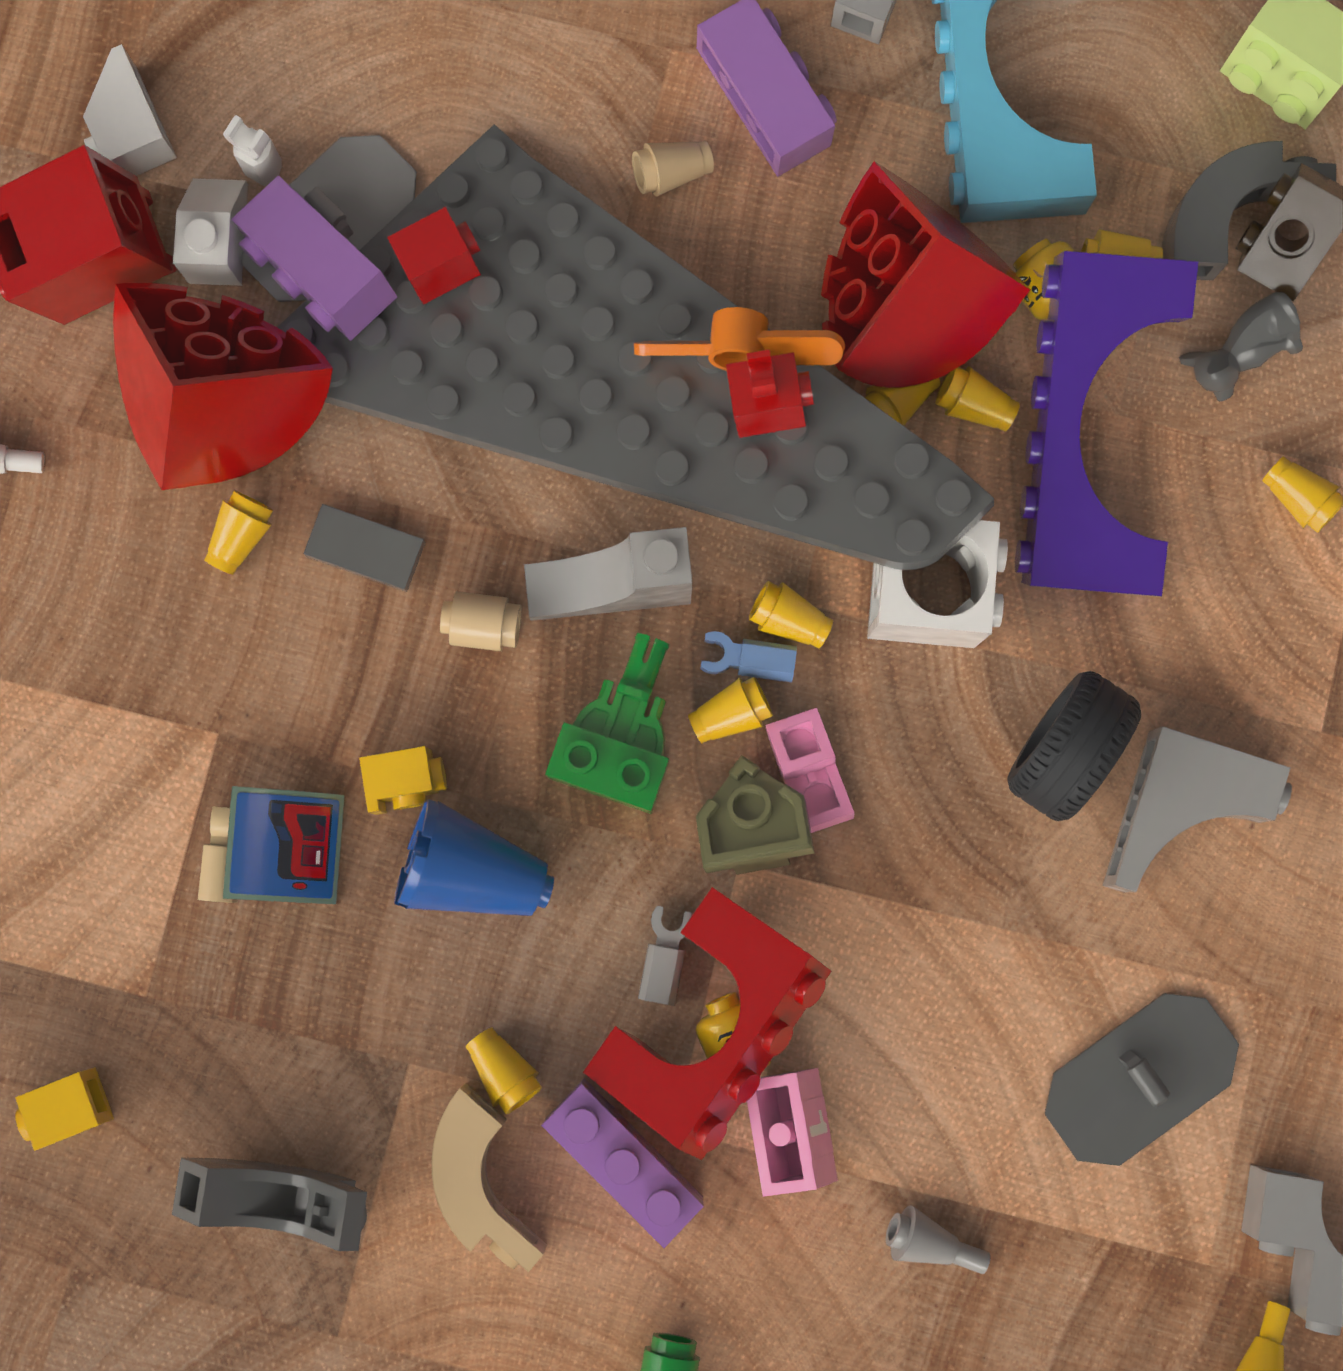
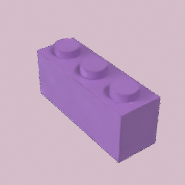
M740 0L697 25L696 49L776 176L779 177L830 147L837 119L828 99L823 94L816 96L807 81L809 80L808 70L800 55L796 51L789 53L781 41V29L771 10L768 8L762 10L756 0Z
M279 175L231 218L244 236L238 243L244 252L260 268L269 262L276 269L271 275L273 279L292 299L295 300L302 294L310 302L305 309L327 332L335 326L351 341L397 298L383 273Z
M585 1078L545 1118L541 1125L663 1248L704 1207L703 1196Z

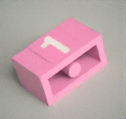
M818 1068L760 1077L759 1087L747 1101L763 1197L816 1190L838 1181Z

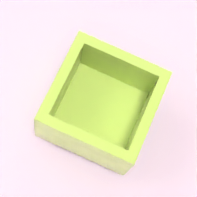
M1267 0L1220 69V72L1229 78L1231 84L1236 89L1246 94L1255 95L1270 105L1279 118L1288 123H1296L1306 130L1343 85V11L1326 0Z

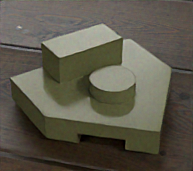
M742 755L728 772L729 777L714 797L708 799L696 815L702 864L706 873L734 869L736 874L739 875L790 865L789 858L815 853L804 795L787 784L784 785L762 771L758 765Z

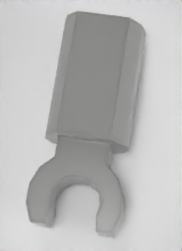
M657 906L651 918L652 928L657 935L656 945L648 944L638 999L675 1006L685 950L679 949L680 940L685 937L680 932L691 918L692 913L685 911L681 927L675 931H670L661 922L663 907Z

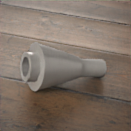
M914 1206L906 1207L902 1214L896 1213L890 1220L886 1232V1245L891 1247V1256L894 1261L943 1265L953 1263L980 1274H984L990 1264L989 1252L960 1242L956 1236Z

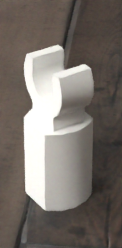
M235 115L223 135L233 145L234 157L244 174L259 184L266 186L280 174L282 168L281 157L272 140L263 130L259 129L257 131L253 128H248L243 123V120Z

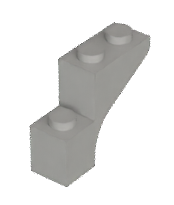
M1250 1164L1241 1231L1259 1241V1250L1282 1256L1292 1257L1294 1255L1287 1307L1291 1309L1290 1311L1306 1320L1305 1328L1323 1334L1340 1336L1341 1327H1343V1255L1333 1246L1324 1226L1322 1217L1324 1182L1303 1173Z

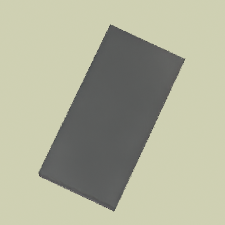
M322 504L303 554L310 559L407 592L426 542L422 538Z

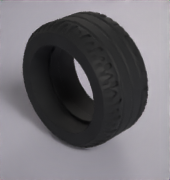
M1088 671L1076 675L1046 712L1015 760L1007 778L1010 791L1018 798L1021 797V800L1033 806L1042 814H1046L1052 820L1063 821L1072 818L1097 791L1130 742L1141 719L1139 702L1132 695H1128L1127 692L1115 686L1106 678H1102L1098 673Z

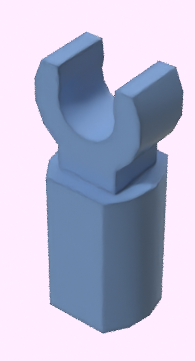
M712 631L705 633L704 642L721 646L724 651V657L718 662L702 661L700 670L707 674L716 675L724 673L729 668L738 669V675L792 683L797 646L743 639L742 644L733 643L729 636L722 632Z

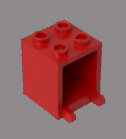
M82 145L1 186L0 294L12 304L66 325L113 302L115 284L152 283L176 272L178 269L173 264V256L166 253L149 206L153 203L149 190L140 185L136 175L86 145Z

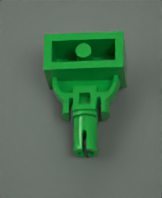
M636 633L635 642L623 677L618 684L613 703L610 704L609 700L615 684L613 681L605 679L598 698L587 704L579 712L573 724L563 722L545 775L556 782L652 814L669 765V758L663 756L665 734L660 722L666 701L655 697L649 716H646L645 713L666 650L669 649L670 645L665 641L655 638L648 661L644 663L643 661L651 639L648 635Z

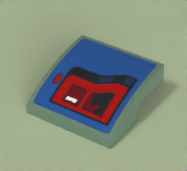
M232 786L223 899L336 904L344 795Z

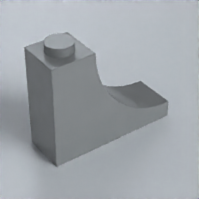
M686 527L632 532L621 543L597 552L548 562L524 564L528 610L531 621L691 604L692 574Z
M1162 726L1149 731L1103 886L1123 893L1137 892L1140 881L1156 854L1175 836L1203 821L1214 818H1237L1257 823L1275 821L1277 814L1281 815L1285 811L1291 797L1292 785L1287 783L1290 767Z

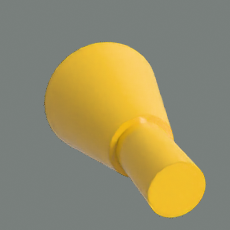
M1268 1301L1259 1336H1255L1236 1371H1284V1346L1281 1344L1290 1308Z

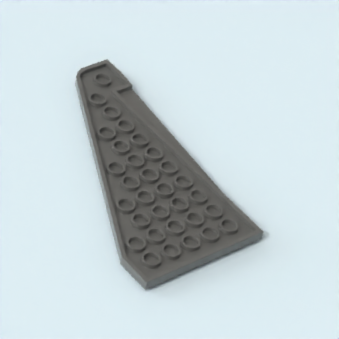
M495 124L359 250L383 273L397 298L355 338L350 341L335 326L329 332L325 331L305 309L310 303L308 300L302 303L277 327L285 333L290 328L297 330L325 356L333 367L330 387L325 400L326 403L893 569L913 570L937 562L994 506V498L953 461L820 365H796L797 373L809 371L814 405L803 407L806 427L739 438L733 416L726 370L713 366L709 362L708 356L634 355L635 342L710 341L713 314L723 308L738 306L530 157ZM446 206L455 225L466 221L481 250L472 255L481 275L423 305L387 237Z

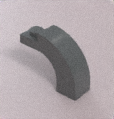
M1283 141L1254 143L1229 152L1203 171L1175 208L1164 233L1162 259L1198 261L1197 280L1213 281L1228 264V231L1233 211L1246 204L1266 202L1282 174L1285 173L1293 177L1301 163L1336 182V164L1318 163L1316 158L1308 156L1294 157L1283 162Z
M181 1157L172 1215L198 1227H252L277 1230L306 1237L337 1251H359L361 1231L367 1219L365 1205L367 1192L356 1188L355 1180L313 1169L248 1160Z

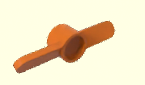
M728 307L720 309L713 314L710 341L635 342L634 355L708 356V360L713 366L727 371L726 364L746 361V353L770 349L771 356L794 352L796 365H833L841 360L845 344L839 334L829 330H768L769 320L761 312L749 308Z

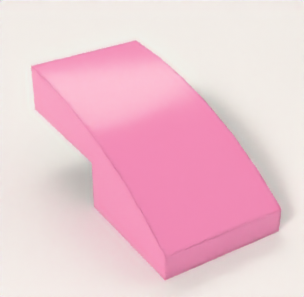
M814 708L765 725L784 785L787 784L804 795L811 833L854 819V810L836 766V756L818 709Z

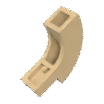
M465 1083L459 1088L445 1109L437 1127L433 1143L432 1179L438 1205L451 1231L470 1252L486 1234L493 1241L489 1248L497 1258L512 1269H515L520 1264L529 1272L544 1255L547 1244L499 1202L490 1187L487 1177L486 1160L489 1146L494 1135L507 1119Z

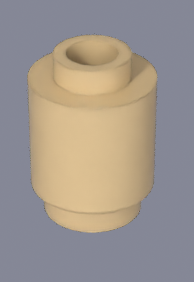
M456 591L453 602H443L440 633L449 634V644L452 646L501 652L504 646L516 648L520 632L522 608L520 604L509 603V598Z

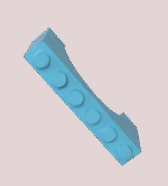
M931 0L932 4H940L941 21H936L935 47L937 54H945L946 71H941L939 90L941 103L949 104L951 122L945 123L944 145L947 155L954 154L956 172L950 173L949 198L951 205H959L960 222L970 223L1086 214L1097 196L1092 144L1061 141L1034 129L1011 109L993 79L987 59L985 33L988 14L997 0Z

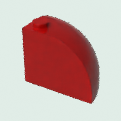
M874 161L861 179L839 224L846 227V231L837 257L828 255L821 296L829 300V320L822 323V330L833 331L839 334L844 341L843 356L835 364L839 371L858 381L878 387L901 388L915 386L940 378L974 357L988 344L1007 319L1017 310L1019 304L1031 289L989 246L955 217L902 178Z
M160 283L115 284L113 331L116 365L122 398L138 447L161 490L211 484L238 478L266 466L288 451L310 429L327 398L333 367L325 356L294 328L288 329L285 333L263 320L265 311L222 295L220 304L187 296L188 287Z

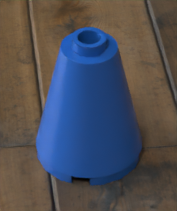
M428 799L420 811L407 850L410 851L406 865L400 871L394 904L405 907V909L532 916L537 906L546 908L552 894L554 876L547 875L548 864L445 804Z

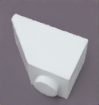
M122 44L112 48L83 115L91 134L90 137L84 139V143L89 148L137 176L177 157L137 67Z
M193 178L176 210L173 264L189 284L242 286L243 266L241 263L243 249L238 243L244 236L231 218L247 205L248 184L246 180Z

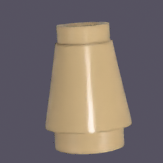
M707 141L698 143H645L642 150L633 152L632 167L640 192L642 194L652 192L655 196H659L705 174L712 173L714 170V160Z

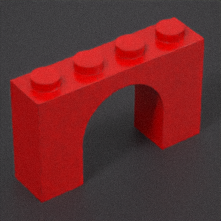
M713 887L680 933L724 964L737 983L740 995V1012L736 1027L729 1040L717 1053L704 1061L691 1065H673L639 1038L615 1026L583 1071L585 1075L677 1149L700 1160L705 1157L707 1152L714 1150L721 1143L727 1132V1123L740 1104L747 1102L754 1095L760 1084V1075L773 1056L780 1054L788 1046L793 1036V1027L806 1008L812 1007L821 998L826 987V979L832 972L812 955Z

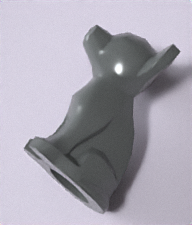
M1272 293L1257 301L1240 316L1232 327L1222 349L1209 352H1189L1179 357L1180 363L1193 367L1199 384L1205 390L1212 391L1217 401H1225L1233 395L1234 386L1239 379L1240 372L1261 367L1268 359L1282 350H1286L1290 354H1297L1303 350L1297 309L1285 293Z

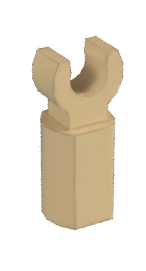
M212 807L210 819L211 839L210 845L203 846L198 900L237 903L238 900L223 899L230 808Z

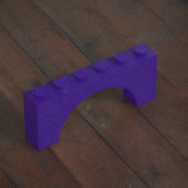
M1063 251L1054 257L1053 265H1046L1042 282L1043 298H1050L1048 320L1040 321L1036 344L1037 353L1044 354L1042 376L1034 377L1031 392L1032 409H1039L1037 431H1029L1025 454L1026 463L1033 464L1031 486L1023 487L1020 501L1021 518L1028 519L1026 540H1018L1015 552V572L1022 573L1021 583L1039 587L1162 597L1168 542L1148 538L1130 530L1116 520L1101 504L1089 483L1083 466L1080 448V422L1083 405L1092 380L1100 366L1119 344L1149 325L1166 322L1179 323L1193 318L1198 261Z

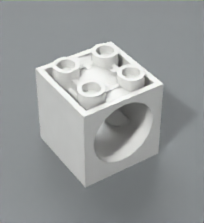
M979 520L946 553V555L954 558L967 573L971 586V597L950 616L936 615L922 609L908 595L903 583L902 570L873 563L867 639L975 648L991 635L992 628L1000 627L1004 607L1003 594L995 593L997 572H1004L1008 552L1007 539L999 538L1000 522Z

